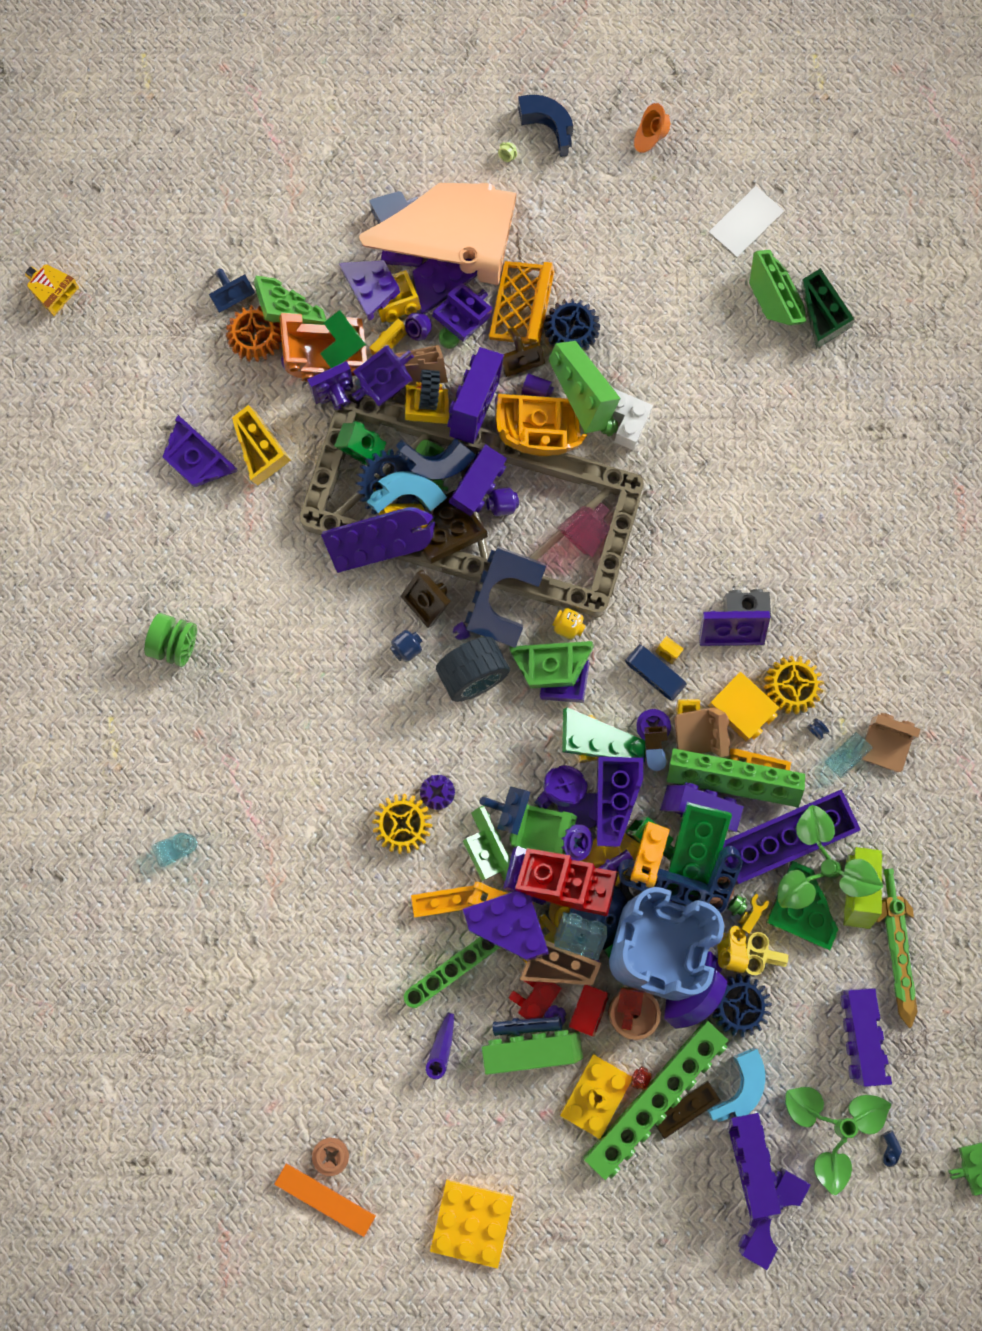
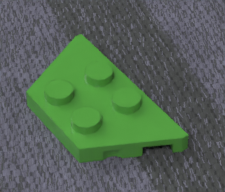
M593 641L525 645L516 646V648L510 646L509 650L529 687L546 688L574 686L594 645Z

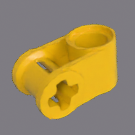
M733 926L727 933H723L721 942L717 944L718 964L720 968L743 973L749 964L746 935L740 927Z

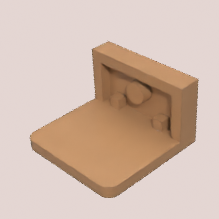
M712 707L677 714L675 716L677 749L700 754L713 752L719 757L729 756L730 739L727 732L729 719L726 713Z
M886 713L878 714L871 719L860 753V759L897 773L901 772L904 768L911 742L919 737L921 729L916 728L915 724L909 721H896L892 715Z

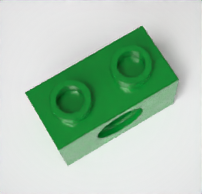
M357 421L343 423L334 447L364 465H368L365 461L366 458L373 460V453L380 457V450H384L387 442L379 438L380 435L378 433L368 431L362 423Z

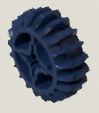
M573 298L570 303H567L565 299L562 301V305L556 303L555 309L550 308V315L545 317L544 329L547 330L545 331V337L549 338V344L576 341L581 348L588 351L589 344L594 345L595 338L599 337V316H595V309L589 310V303L583 306L582 300L575 303ZM579 316L587 322L588 326H585V323L579 320ZM575 321V326L571 329V331H570V333H569V329H570L571 325H573V322ZM556 327L565 333V337L558 333Z
M737 974L736 982L732 976H728L729 984H727L724 996L716 1008L717 1012L712 1013L711 1016L713 1018L720 1017L716 1025L721 1026L725 1023L723 1031L728 1032L731 1028L732 1036H736L738 1030L740 1037H745L746 1030L752 1036L754 1035L752 1027L761 1031L762 1028L758 1023H768L763 1016H771V1012L765 1011V1007H771L772 1003L765 1002L764 999L769 998L770 994H761L766 987L761 985L756 988L759 982L757 979H754L750 984L749 975H746L744 981H742L741 974ZM742 986L741 991L738 992L737 997L734 999L725 997L731 989ZM748 989L755 994L758 1007L749 1002ZM740 999H743L742 1003L751 1009L745 1008L739 1012V1008L730 1002L737 1003L740 1002ZM723 1004L732 1008L733 1023L726 1017ZM746 1013H756L750 1022L740 1025V1021L743 1020Z

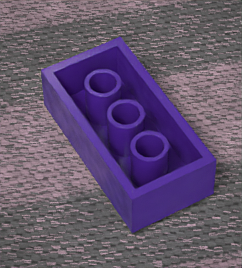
M479 347L477 354L472 355L469 364L471 368L470 370L466 369L463 376L464 384L463 386L459 385L456 393L457 400L456 402L452 401L449 409V414H451L447 427H450L449 437L474 444L499 385L504 354Z

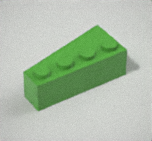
M560 1030L554 1031L555 1035L546 1036V1033L532 1034V1038L524 1039L523 1035L510 1037V1041L502 1042L501 1038L488 1040V1044L482 1046L485 1075L577 1063L583 1059L580 1032Z

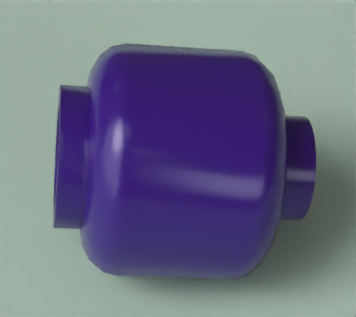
M509 487L494 489L489 497L486 498V506L496 517L512 515L519 507V498L517 493L513 492Z

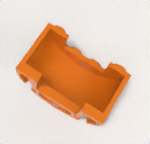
M281 313L279 320L285 370L290 375L301 378L303 382H308L307 379L331 369L320 355L322 351L336 341L326 326L302 324V314ZM346 317L365 341L362 318ZM365 346L347 360L352 376H356L353 371L367 361Z

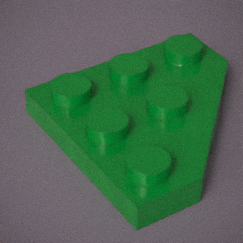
M795 861L790 862L786 872L787 874L790 871L799 870L804 873L806 878L815 875L813 869ZM817 879L810 881L815 887L816 895L814 901L808 907L802 909L782 908L779 905L777 896L766 923L830 951L839 929L833 920L829 905L823 891L819 887Z

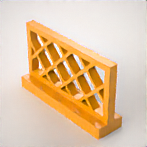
M512 261L504 262L489 333L490 340L514 342L508 331L504 334H495L496 328L503 323L508 329L511 328L506 321L516 315L521 322L516 324L514 328L518 330L524 325L527 329L526 337H521L522 342L530 345L541 342L555 273L552 262H544L543 265ZM509 268H515L520 271L512 279L508 276ZM532 270L539 271V276L533 281L526 275ZM524 277L528 284L519 290L514 283ZM512 285L516 292L507 298L504 295V290ZM532 287L535 295L526 300L522 293ZM520 296L524 303L515 309L510 302ZM508 304L512 312L502 317L500 309ZM528 306L531 310V315L523 320L519 312Z

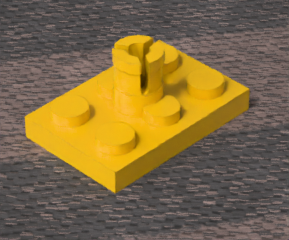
M592 1054L560 1116L601 1139L633 1077Z

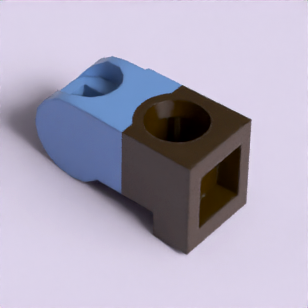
M666 726L644 727L648 767L653 771L662 770L666 766V754L662 749V741H668Z

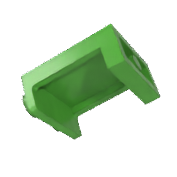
M527 804L518 835L510 834L511 846L565 855V850L561 848L564 845L562 838L566 835L565 830L575 825L577 816L569 812L563 811L562 813Z

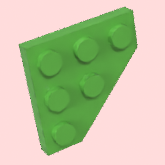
M255 276L254 286L265 320L276 323L280 322L279 317L281 313L302 314V324L324 325L326 317L322 308L317 305L312 307L305 302V297L293 289L289 292L281 286L282 282L276 278Z

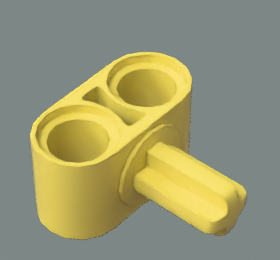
M752 932L746 936L747 956L749 960L755 959L758 967L755 971H750L747 967L744 973L748 975L761 974L766 963L786 967L788 955L768 950L769 940L767 936L761 932ZM755 936H758L762 941V945L758 949L752 946V939Z

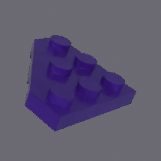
M514 891L463 909L470 933L480 936L526 961L549 954L530 895Z

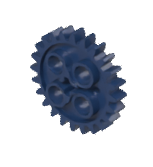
M389 449L387 454L384 450H380V457L373 453V460L365 459L368 464L367 466L360 465L364 472L363 474H356L361 478V481L355 483L361 486V489L356 491L357 494H363V497L359 500L360 502L368 501L374 493L372 485L375 482L379 483V479L374 476L375 473L382 478L387 476L383 473V466L385 464L390 465L391 468L388 475L396 472H412L407 466L409 462L399 455L400 450H397L395 455L393 449ZM405 494L398 497L396 504H413V502L420 503L415 495ZM367 503L364 508L370 509L371 507ZM372 509L371 514L375 515L377 512Z

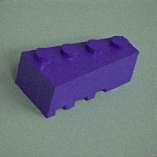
M876 989L843 990L841 1006L845 1009L846 1018L843 1019V1026L845 1032H848L849 1041L846 1042V1052L851 1058V1065L848 1066L850 1079H853V1083L864 1087L892 1085L891 1076H886L885 1073L886 1065L889 1063L887 1055L881 1049L884 1041L883 1031L880 1026H877V1021H880L881 1018Z
M759 1113L733 1117L730 1120L728 1132L750 1221L753 1223L778 1218L781 1215V1210H783L781 1196L777 1195L776 1192L777 1179L774 1171L771 1170V1156L768 1147H766L765 1133Z

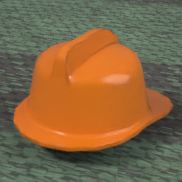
M653 103L647 107L636 132L634 146L640 153H645L652 149L656 142L665 138L670 130L669 115L665 114L663 106L659 103Z

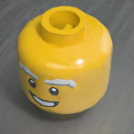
M565 608L563 611L559 610L552 623L555 626V633L569 640L574 639L576 635L580 637L586 626L582 624L583 616L569 608Z

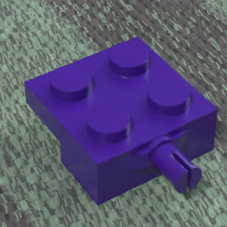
M461 282L448 294L447 299L433 311L432 316L464 342L490 318L493 308L484 301L488 297V293L484 289L476 295Z

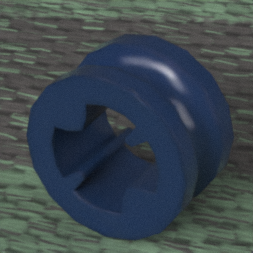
M817 718L813 720V724L807 726L809 731L819 740L824 738V734L829 733L826 725Z

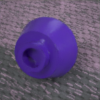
M419 313L409 314L405 321V330L408 336L415 341L426 339L432 329L429 317Z

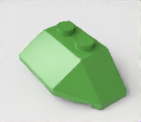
M771 250L755 251L749 284L766 318L786 325L805 323V306L787 270L779 260L773 257Z

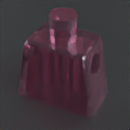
M599 503L594 510L590 507L582 506L561 523L557 529L584 555L593 557L610 529L609 525L603 520L610 510L602 503Z

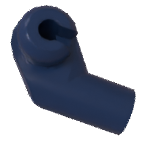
M893 1130L882 1134L887 1144L883 1155V1163L887 1167L895 1166L902 1153V1148Z

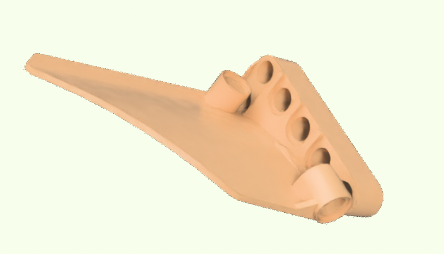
M439 183L392 217L361 233L359 239L362 245L367 248L460 264L461 270L465 273H473L477 270V279L480 282L498 285L515 208L516 193L496 190L493 185L488 183Z

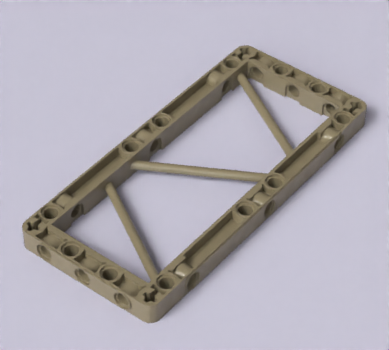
M346 391L347 398L350 402L353 401L354 403H349L350 405L346 407L341 405V409L335 410L300 513V522L303 528L308 532L321 535L323 531H327L325 527L328 523H335V528L358 522L343 515L359 502L363 494L355 493L333 513L325 511L339 477L338 470L341 461L346 456V453L337 449L332 444L338 438L343 423L361 420L378 426L381 424L395 428L398 432L418 437L409 445L415 450L423 440L449 446L455 438L449 437L450 427H447L448 424L405 420L404 405L386 401L381 406H378L373 398L367 395L356 401L354 399L356 397L352 396L355 392ZM370 406L375 408L373 412L365 411ZM480 428L474 444L459 440L474 454H477L486 444L506 457L505 463L579 485L581 483L597 487V490L601 491L529 556L531 559L538 560L610 494L619 496L591 590L546 576L542 577L539 587L516 578L502 579L493 586L496 589L553 606L569 608L593 617L604 615L610 597L613 594L639 507L640 496L644 486L643 478L638 474L568 453L538 456L517 450L515 453L509 454L506 452V449L511 446L504 444L498 433ZM390 465L383 468V473L388 475L391 471ZM468 466L461 471L462 479L466 474ZM378 474L375 475L377 479H382ZM326 477L329 479L326 484L319 483L321 478ZM615 477L618 483L612 484L608 481V478ZM375 482L372 485V489L375 488L379 483ZM632 483L636 484L635 489L631 488ZM475 511L474 515L481 522L479 513ZM311 517L314 518L315 521L311 520L310 523H307L306 520H310ZM624 522L627 528L619 529L616 524ZM485 539L477 542L480 557L458 551L432 564L421 550L395 557V559L479 584H483L479 582L484 570L488 571L491 564L487 562L489 553ZM611 561L615 564V568L607 569L604 563ZM471 565H477L480 569L472 573L468 568ZM579 595L583 601L577 604L571 600V597ZM587 598L590 599V600H589V603H588V607L585 606V605H586ZM596 602H600L599 609H595Z

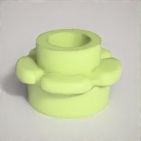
M510 142L501 143L498 150L499 157L505 162L514 160L517 157L515 145Z

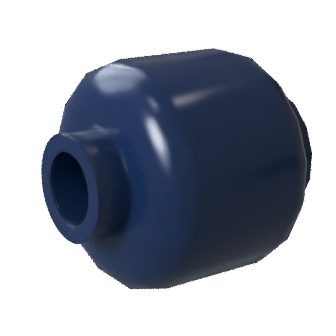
M404 630L391 640L392 646L390 650L399 661L409 662L422 652L420 644L423 641L416 632L411 633L408 630Z

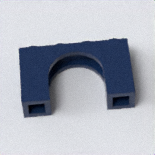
M497 546L496 551L491 549L487 562L491 563L488 571L484 570L479 582L483 583L481 591L476 590L472 603H475L473 612L468 611L464 623L468 624L466 629L468 631L485 637H492L495 641L516 648L523 630V624L498 615L490 605L489 593L498 581L505 578H516L539 587L547 566L545 563Z

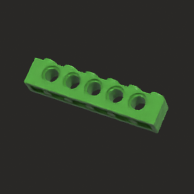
M674 748L672 750L667 775V782L685 785L687 782L697 785L700 789L799 808L805 790L804 773Z

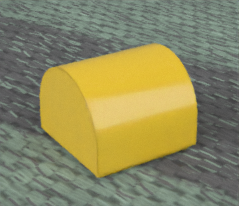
M666 636L655 652L667 662L673 664L684 648Z
M677 699L676 715L700 710V699Z

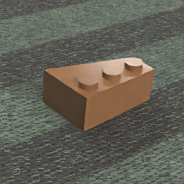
M545 940L549 954L527 961L520 978L523 981L593 985L601 963Z

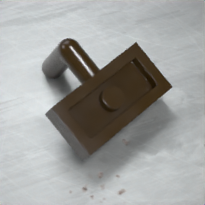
M514 327L508 329V334L514 341L516 350L504 354L502 368L506 377L545 364L542 347L539 342L524 347L522 338Z

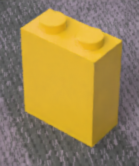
M741 671L708 705L710 708L715 707L725 712L729 719V726L745 741H748L750 738L755 740L763 732L760 727L765 722L769 725L778 716L775 712L780 708Z

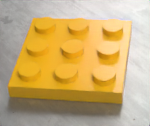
M446 1179L430 1252L498 1269L514 1196Z

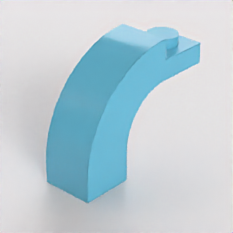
M396 472L378 481L383 488L375 491L367 503L373 510L379 513L397 497L412 494L417 497L423 507L432 511L447 497L435 483L425 477L419 476L414 472Z
M753 1047L733 1056L740 1072V1086L732 1098L707 1110L713 1121L716 1119L718 1122L724 1121L731 1117L730 1113L732 1112L734 1117L748 1115L757 1106L765 1087V1068L758 1049Z

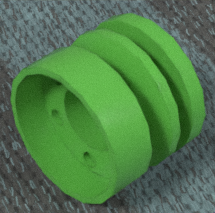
M158 613L154 617L146 636L145 655L160 661L166 656L169 664L175 663L179 667L185 666L195 646L197 625L192 622L187 623L182 619L176 624L173 616Z

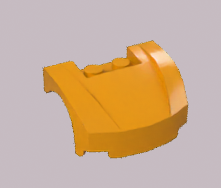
M498 394L495 398V422L499 437L504 444L523 453L538 456L560 455L577 449L587 436V434H580L579 420L567 398Z

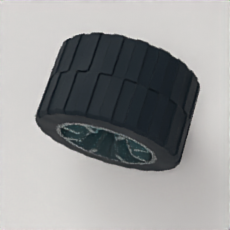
M480 637L464 643L446 654L437 663L436 672L451 700L462 702L479 696L502 682L508 676L510 667L492 637Z

